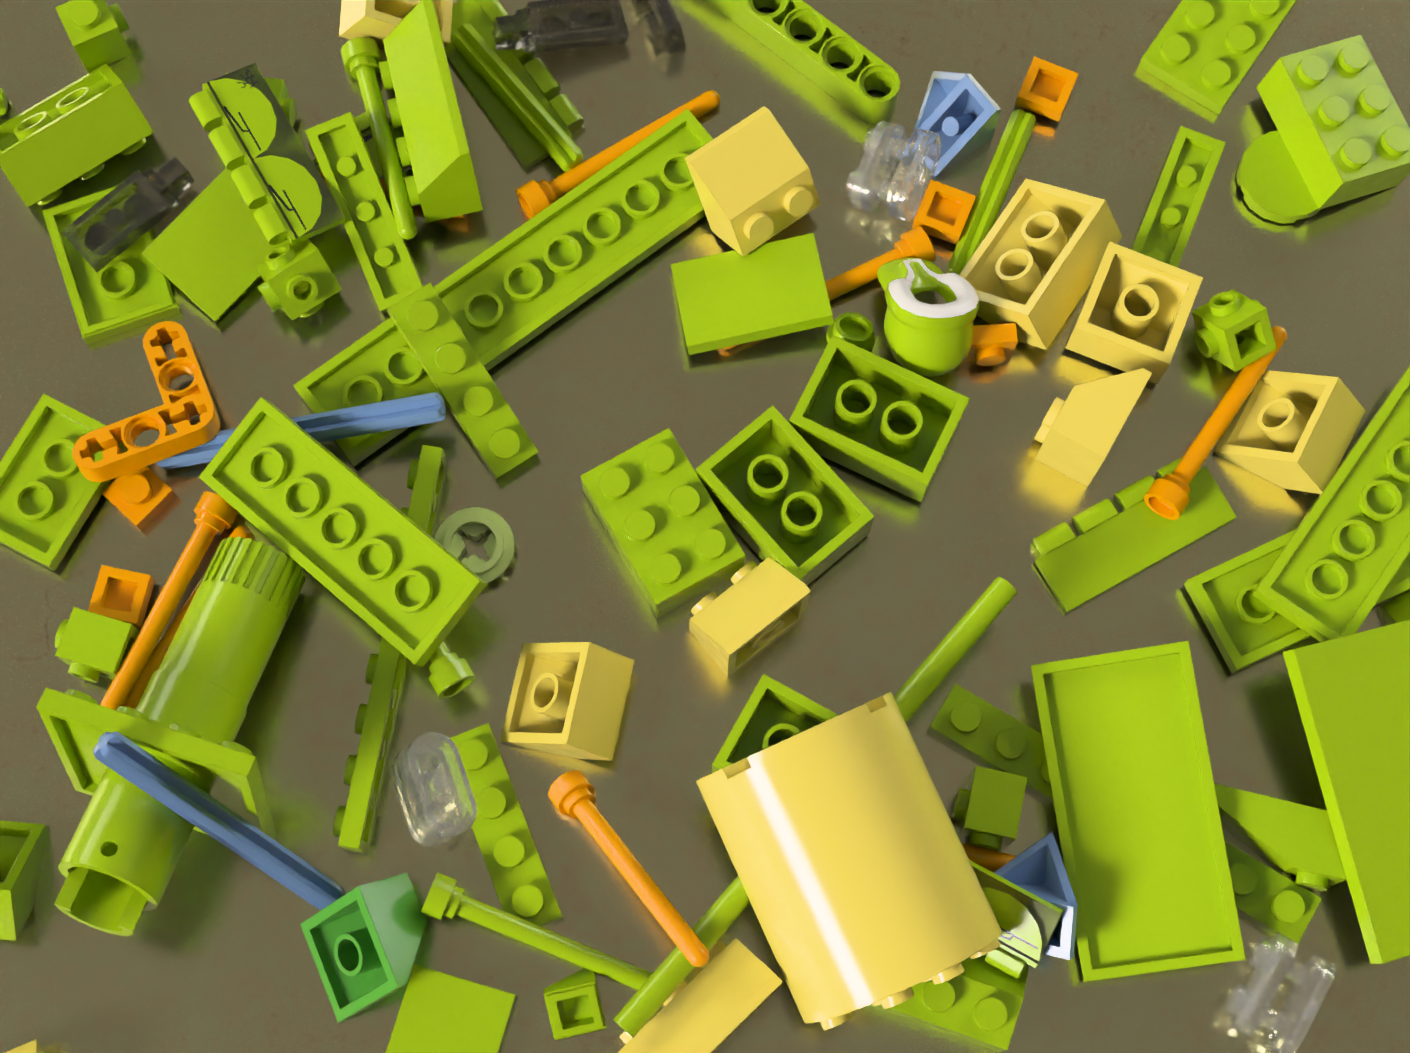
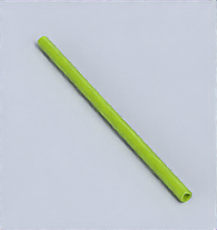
M998 576L893 696L905 723L1017 595V590L1007 580ZM739 876L733 880L692 928L708 951L750 904ZM676 946L613 1020L634 1038L695 966L689 963Z

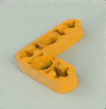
M173 321L159 322L151 326L143 338V347L164 404L88 432L81 436L74 444L72 457L84 478L89 481L99 483L109 481L211 441L218 434L221 427L220 417L186 330L179 323ZM172 342L177 358L168 360L164 352L163 345L165 343ZM191 375L194 377L190 386L183 390L177 391L169 388L170 383L178 376ZM200 415L199 419L201 422L191 425L190 418ZM173 423L172 425L176 433L171 434L167 425ZM157 430L160 432L158 439L149 446L142 447L134 444L138 435L144 431ZM121 442L124 443L127 449L124 453H121L122 451L118 445ZM103 451V452H102V457H103V459H101L100 461L94 462V461H95V456H94V454H96L97 452Z

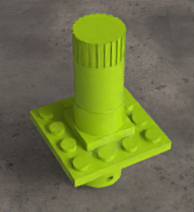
M228 537V539L224 538L220 542L158 670L153 672L136 709L119 706L114 710L98 705L94 698L75 689H67L65 693L47 687L45 688L36 708L74 789L92 796L58 865L60 873L66 880L54 905L69 917L110 934L120 936L133 935L144 910H155L158 907L192 831L195 830L207 834L97 760L93 754V749L99 742V737L105 732L121 733L276 840L277 834L257 759L248 748L235 743L234 740L246 717V708L306 580L305 572L300 569L301 566L296 564L291 557L286 556L284 552L278 551L275 547L268 546L264 542L254 541L251 538Z

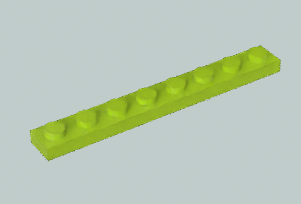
M422 445L419 460L413 459L408 471L407 488L413 490L409 508L402 507L401 512L432 537L448 462L443 448ZM383 637L381 638L379 653H372L368 660L366 684L372 685L368 704H360L355 721V734L361 735L357 755H349L344 773V784L350 786L346 806L339 805L333 825V836L339 837L338 846L346 852L366 855L407 662V658Z
M955 683L928 731L994 770L1028 777L1026 789L1054 805L1042 734ZM1225 842L1237 913L1290 945H1297L1322 898Z

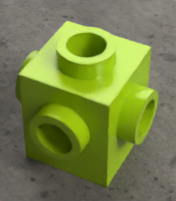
M309 239L291 246L284 244L274 248L265 256V262L255 267L264 280V283L257 286L271 310L274 312L282 308L292 321L298 317H308L318 312L324 306L326 299L342 290L320 251Z
M1234 289L1214 295L1208 303L1192 311L1197 330L1194 332V341L1199 351L1205 357L1215 359L1234 372L1277 349L1267 308L1259 301L1252 300Z

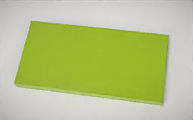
M1410 619L1283 652L1370 964H1384L1410 955Z
M1189 641L1031 665L1063 863L1078 904L1076 940L1083 981L1087 982L1246 960Z

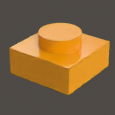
M1034 56L1018 93L1015 105L1059 122L1079 73Z
M931 179L914 218L912 228L920 226L926 234L957 245L976 196Z
M1016 323L973 326L972 345L968 356L963 362L976 361V364L980 366H993L1011 358L1018 342Z
M147 466L117 477L101 493L141 531L177 496Z
M101 565L88 611L142 628L155 579L148 574Z

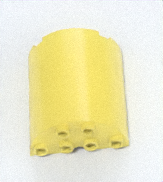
M892 692L696 780L804 1023L820 1022L823 1030H828L853 1018L852 1011L870 1004L873 1006L882 1004L883 1009L891 1008L914 996L912 986L930 980L933 981L934 985L948 981L965 971L961 963L963 960L969 957L974 959L983 956L1001 946L998 937L1002 934V930Z

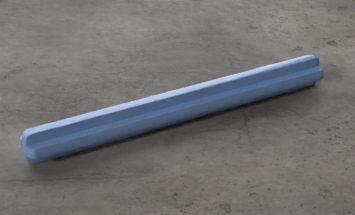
M433 392L290 419L321 443L440 422L446 417V409L443 397L439 393ZM236 428L220 430L211 441L156 463L158 467L168 470L211 462Z
M105 732L99 737V742L93 749V754L97 760L319 910L335 902L342 895V889L338 883L121 733Z

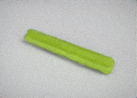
M465 23L455 30L450 38L456 49L561 169L566 172L579 165L584 159L581 149L472 25Z
M1016 109L1011 113L952 254L947 273L954 272L960 275L993 227L1035 127L1036 117L1032 113L1021 109Z

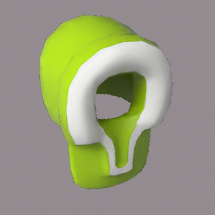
M910 257L896 259L883 264L877 270V277L885 291V299L888 305L884 318V334L894 358L903 368L923 377H935L952 372L968 356L972 345L973 321L980 307L975 289L966 279L954 272L944 274L940 268L929 260ZM923 291L937 292L947 303H923L918 301L914 294Z

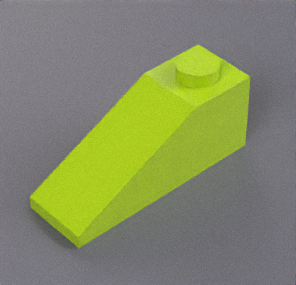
M1214 783L1222 827L1279 873L1296 877L1295 884L1318 891H1327L1328 885L1332 886L1347 880L1327 810Z

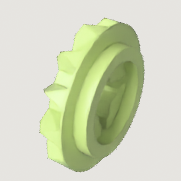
M469 507L458 510L448 516L436 532L435 540L486 583L498 577H503L510 562L514 560L515 546L511 528L499 514L482 507ZM463 533L467 538L470 537L475 542L479 541L482 537L484 539L487 537L483 548L488 561H485L483 558L479 559L476 555L463 559L467 549L460 535Z

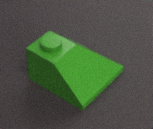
M407 873L357 886L300 924L338 1023L351 1018L407 985L427 923L424 913L420 912L422 909L420 901Z

